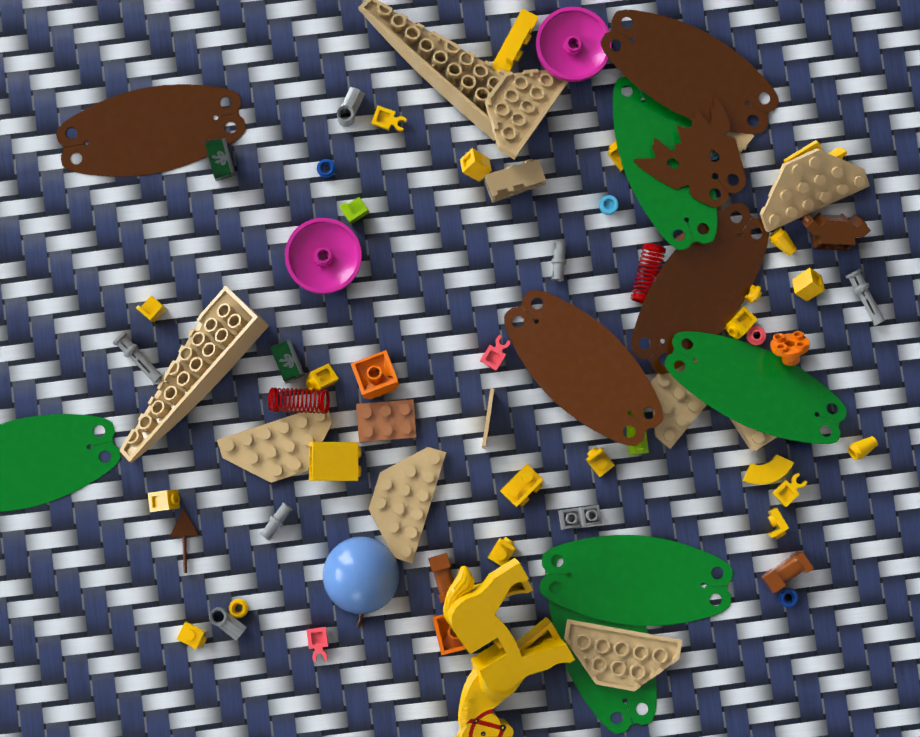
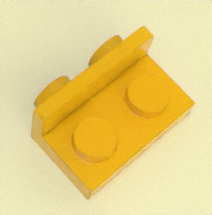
M526 464L500 492L515 507L518 505L523 507L530 500L528 495L532 491L536 493L543 486L541 482L544 479Z

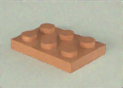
M414 399L356 404L359 442L417 438Z

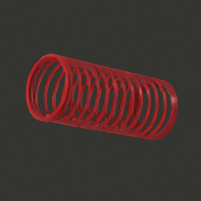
M651 243L643 244L641 249L643 252L641 253L640 265H638L639 269H637L638 273H636L637 277L633 286L634 290H632L634 294H631V300L639 303L644 302L646 294L653 284L651 282L655 280L653 278L657 277L655 274L659 273L657 270H661V267L658 266L663 265L659 263L664 261L661 259L665 257L662 254H665L667 250L663 246ZM639 270H643L649 273H642ZM638 274H642L648 277H641ZM638 279H643V280H647V281H650V282L639 281ZM636 283H642L649 286L638 285ZM635 287H641V288H644V289H647V290H641V289H637V288H635ZM634 291H639L646 294H639Z
M272 387L268 394V408L271 412L290 413L292 411L294 413L296 411L297 413L313 412L315 414L317 412L318 414H327L330 407V394L327 389H321L320 391L316 389L315 391L314 389L302 390L300 388L298 390L296 388L294 390L293 388L277 389ZM279 390H280V392H281V394H280V406H278V393H279ZM283 390L285 392L284 406L282 405ZM293 390V404L291 408V391ZM297 390V405L295 407V392ZM300 390H301V406H299V393H300ZM287 391H289V403H288V407H287V404H286ZM304 391L306 393L305 407L303 405ZM308 391L310 393L309 407L307 404ZM318 391V405L316 408V393ZM312 392H314L313 408H312ZM326 393V407L324 409V396Z

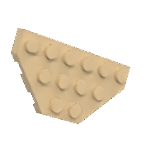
M530 69L523 70L521 73L505 72L485 101L498 150L515 160L568 82L555 78L546 70Z
M817 148L783 163L779 170L780 175L768 194V201L760 212L765 231L775 230L869 187L865 169Z
M696 358L693 359L695 363L698 362ZM685 364L677 368L676 370L678 372H683L685 370ZM657 373L650 383L660 401L663 410V421L654 428V434L660 442L671 449L707 404L683 387L670 373ZM652 408V414H653V417H654V416H655V410Z
M329 411L327 414L300 412L218 439L217 442L223 459L273 483L309 470V442H323L333 421Z
M427 447L379 473L369 511L388 548L396 559L413 563L446 452Z
M567 619L564 633L565 641L596 685L636 691L644 683L680 659L682 639Z

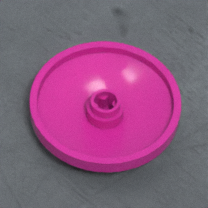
M581 7L558 9L546 17L539 27L535 45L537 57L543 68L555 78L567 82L588 80L597 75L609 59L600 43L605 33L609 32V29L597 14Z
M315 218L306 221L294 230L286 244L285 263L291 278L301 288L311 293L332 294L346 288L355 279L361 266L362 252L358 238L348 226L335 219Z

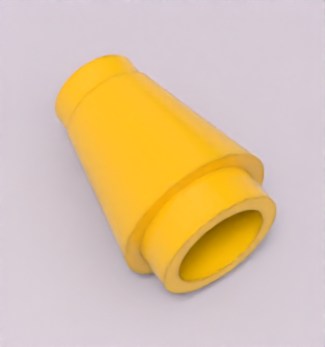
M781 227L769 236L772 240L771 243L788 256L796 251L797 248L788 233Z
M871 436L851 443L850 447H848V452L855 461L858 459L862 460L878 446V442Z

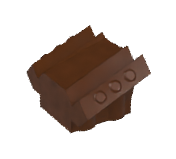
M819 212L813 218L809 214L799 218L803 225L812 233L813 249L851 250V247L856 246V237L863 238L871 231L863 219L856 214L848 219L843 213L840 215H822Z

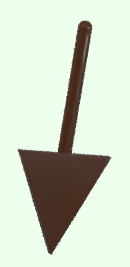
M183 508L170 537H182L183 571L187 573L186 536L199 535Z

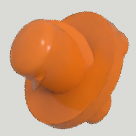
M795 331L788 334H775L770 346L771 351L775 355L782 357L783 364L794 366L800 362V356L809 350L810 342L803 332Z

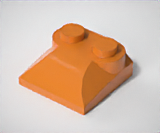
M386 350L350 363L363 398L374 399L394 391L399 386Z
M443 614L432 617L441 655L466 649L445 620Z

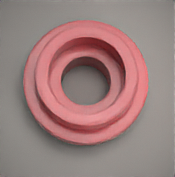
M754 326L747 331L746 337L750 344L760 345L765 341L766 333L763 328ZM754 332L759 333V339L753 337Z

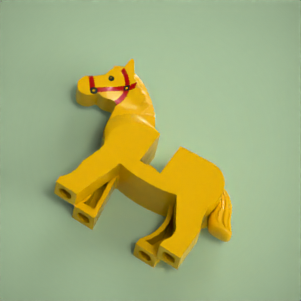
M516 558L489 573L482 583L474 585L475 579L468 567L461 566L457 577L446 594L443 606L444 618L466 650L472 654L491 641L494 643L471 658L473 670L469 674L461 693L458 710L459 731L456 737H513V728L505 719L498 718L493 709L504 699L511 696L525 677L548 670L556 664L571 663L575 660L567 644L560 638L552 622L547 617L518 641H515L508 628L497 617L496 612L504 599L515 594L533 591L528 582L527 574Z

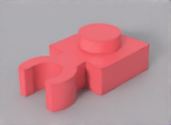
M501 335L496 338V346L489 345L480 362L497 371L506 356L502 350L510 345L509 340L505 345L499 343Z
M327 628L307 629L309 649H315L312 656L313 661L317 662V654H322L324 661H326L328 655L323 647L329 646Z

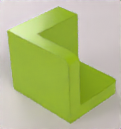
M360 197L348 204L345 202L339 206L350 225L370 213Z

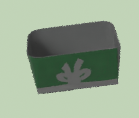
M226 138L204 141L215 181L236 176Z
M291 340L270 346L285 384L305 375Z

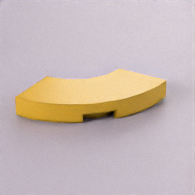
M775 454L773 459L766 464L756 465L750 463L742 481L756 485L772 483L786 475L794 462Z

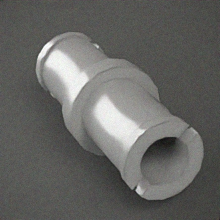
M554 242V258L551 260L553 264L552 281H564V265L567 262L565 259V242Z
M283 502L274 516L271 515L269 523L260 534L270 541L277 529L284 525L283 521L293 509Z

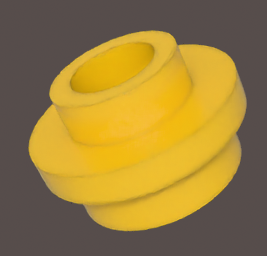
M752 285L750 287L748 295L745 296L749 303L757 302L761 297L760 286Z
M235 599L229 605V612L235 618H242L248 613V604L243 599ZM236 605L242 606L241 612L236 611Z

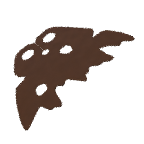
M715 97V107L710 108L712 116L711 125H709L698 109L695 112V118L692 119L691 128H682L677 125L681 144H675V150L668 149L658 139L654 138L652 150L656 157L634 159V162L642 170L674 189L689 185V193L694 199L711 207H720L728 200L729 193L736 194L744 188L746 176L736 140L733 137L725 136L730 130L728 116L721 102ZM711 150L718 153L720 159L717 162L711 161ZM674 158L679 163L678 168L673 169L669 167L667 161ZM712 174H718V179L714 180ZM730 174L738 176L739 182L737 185L731 186L728 184L727 177ZM713 188L720 190V199L712 200L709 196L710 190Z

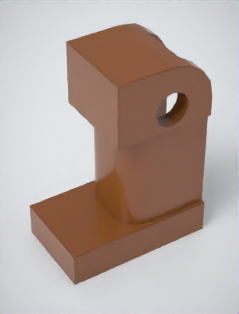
M796 551L790 555L791 557L761 576L771 593L775 594L786 586L785 583L800 573H808L814 569L803 552Z
M447 553L428 558L439 590L440 603L445 602L448 589L454 581Z

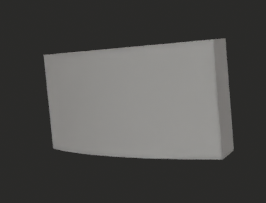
M599 505L558 511L561 530L602 524Z

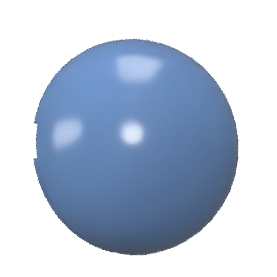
M353 537L339 543L329 553L323 567V584L329 598L339 608L354 614H368L383 608L391 601L399 585L400 571L393 553L385 544L370 537Z

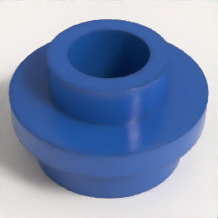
M323 159L318 163L317 172L321 177L330 178L335 174L336 166L332 160ZM325 166L330 167V170L328 172L323 171V168Z
M784 588L780 591L778 599L781 605L792 607L798 601V594L792 588ZM786 594L791 595V599L789 601L785 600Z

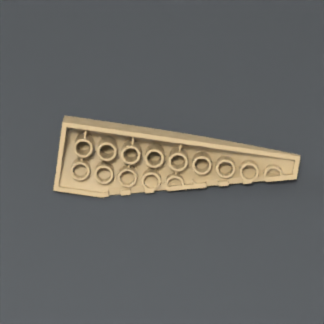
M366 0L362 3L358 10L386 41L433 88L488 137L495 141L485 101L506 71L501 69L498 72L492 68V63L484 62L475 57L476 54L460 49V45L434 31L426 30L424 25L410 21L408 16L392 11L393 8L379 0Z
M227 286L219 292L197 319L199 322L195 329L192 328L188 336L190 337L185 346L182 345L178 351L179 356L176 361H172L157 386V393L154 397L151 396L148 401L150 405L144 414L141 413L138 418V425L135 429L131 430L119 450L130 463L134 462L181 421L220 382L269 327L255 311Z

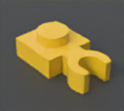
M377 106L371 124L389 131L391 126H394L398 132H403L404 128L399 127L398 123L401 121L406 123L407 119L403 116L396 118L395 111Z
M799 473L792 476L791 483L785 480L771 493L784 507H787L800 494L796 489L802 488L807 484L806 480L801 484L796 482L797 477L800 476Z

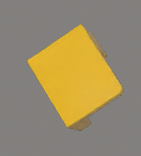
M473 148L460 159L462 173L477 181H481L485 174H489L492 171L489 157Z
M811 268L805 270L792 280L795 294L805 301L811 300L825 290L822 276Z
M150 296L141 307L139 305L136 307L137 310L154 323L167 309L153 296Z

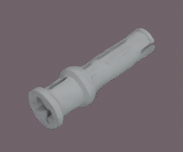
M860 268L845 277L850 280L854 288L853 292L859 295L875 326L885 321L868 289L869 283L865 282Z
M123 332L113 341V344L117 345L124 352V356L130 357L153 384L163 376L138 350V345L134 344L127 337L126 332Z

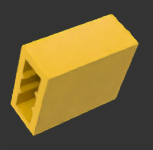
M309 442V481H358V477H361V466H358V458L361 457V447L358 446V442Z

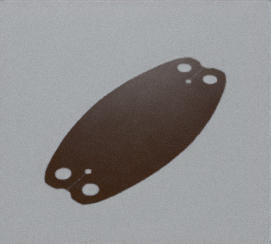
M620 10L614 14L612 18L613 27L610 32L605 33L602 37L601 47L610 61L640 90L668 109L691 120L695 118V112L699 109L709 125H711L712 120L710 108L715 107L714 98L716 97L721 102L730 122L729 131L744 134H758L765 131L768 125L767 116L769 112L776 109L779 103L778 96L768 81L736 51L712 35L676 19L638 10ZM625 17H629L633 21V25L629 29H625L621 25V21ZM631 38L635 39L634 43H631ZM612 40L620 41L621 49L619 51L611 50L610 42ZM765 92L769 94L770 101L767 104H762L759 101L760 93ZM746 101L750 102L749 106L745 104ZM750 115L758 117L759 123L757 126L752 127L748 124L747 119Z
M176 84L141 88L108 98L72 116L57 129V140L63 146V153L61 154L62 166L70 171L81 174L127 177L161 173L194 163L208 157L204 141L226 138L227 144L230 145L245 132L246 124L244 119L240 117L238 110L241 106L240 96L232 90L220 87ZM222 97H229L232 104L229 108L220 106ZM214 115L218 116L217 120L213 119ZM227 122H234L237 129L234 133H227L225 131V124ZM70 127L77 130V137L74 139L66 137V130ZM88 141L89 145L85 146L84 142ZM73 153L81 154L82 161L79 164L71 162L70 157Z
M735 203L717 212V230L714 240L706 244L694 241L687 249H676L665 262L650 287L635 324L631 349L636 357L649 360L653 370L658 374L669 373L666 367L661 365L659 358L664 353L672 354L674 350L672 340L676 333L690 331L719 335L726 327V324L735 316L744 302L745 296L748 295L750 287L753 285L760 269L768 244L769 232L765 231L761 218L755 219L750 215V210L746 205ZM734 211H738L742 215V220L739 223H734L731 220V214ZM703 223L697 230L700 234L705 235L709 232V227ZM755 227L762 231V236L759 239L751 237V230ZM738 233H741L740 238H737ZM643 337L650 340V347L646 350L641 349L639 346V341ZM661 339L665 340L663 344L660 342ZM682 340L681 344L684 349H692L693 343L691 340ZM676 361L674 363L675 370L684 365V363Z
M530 290L523 297L522 304L518 307H512L506 312L504 323L508 336L526 369L544 392L576 420L613 441L629 446H637L645 438V432L649 428H655L663 421V410L660 401L638 362L607 328L590 315L554 295L539 290ZM534 298L542 299L543 306L540 309L532 308L531 301ZM515 316L523 317L524 324L521 327L513 326L512 319ZM534 319H538L539 323L535 324ZM646 407H651L655 410V416L652 419L644 418L643 410ZM632 411V415L629 416L627 412ZM626 426H633L636 433L633 437L628 438L623 434Z

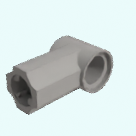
M350 87L341 107L337 110L338 122L343 127H349L354 123V117L365 97V93L357 88ZM343 113L351 115L348 119L341 118Z
M223 607L214 608L209 615L212 624L218 626L236 641L247 628ZM221 611L224 619L216 621L213 616L214 612Z

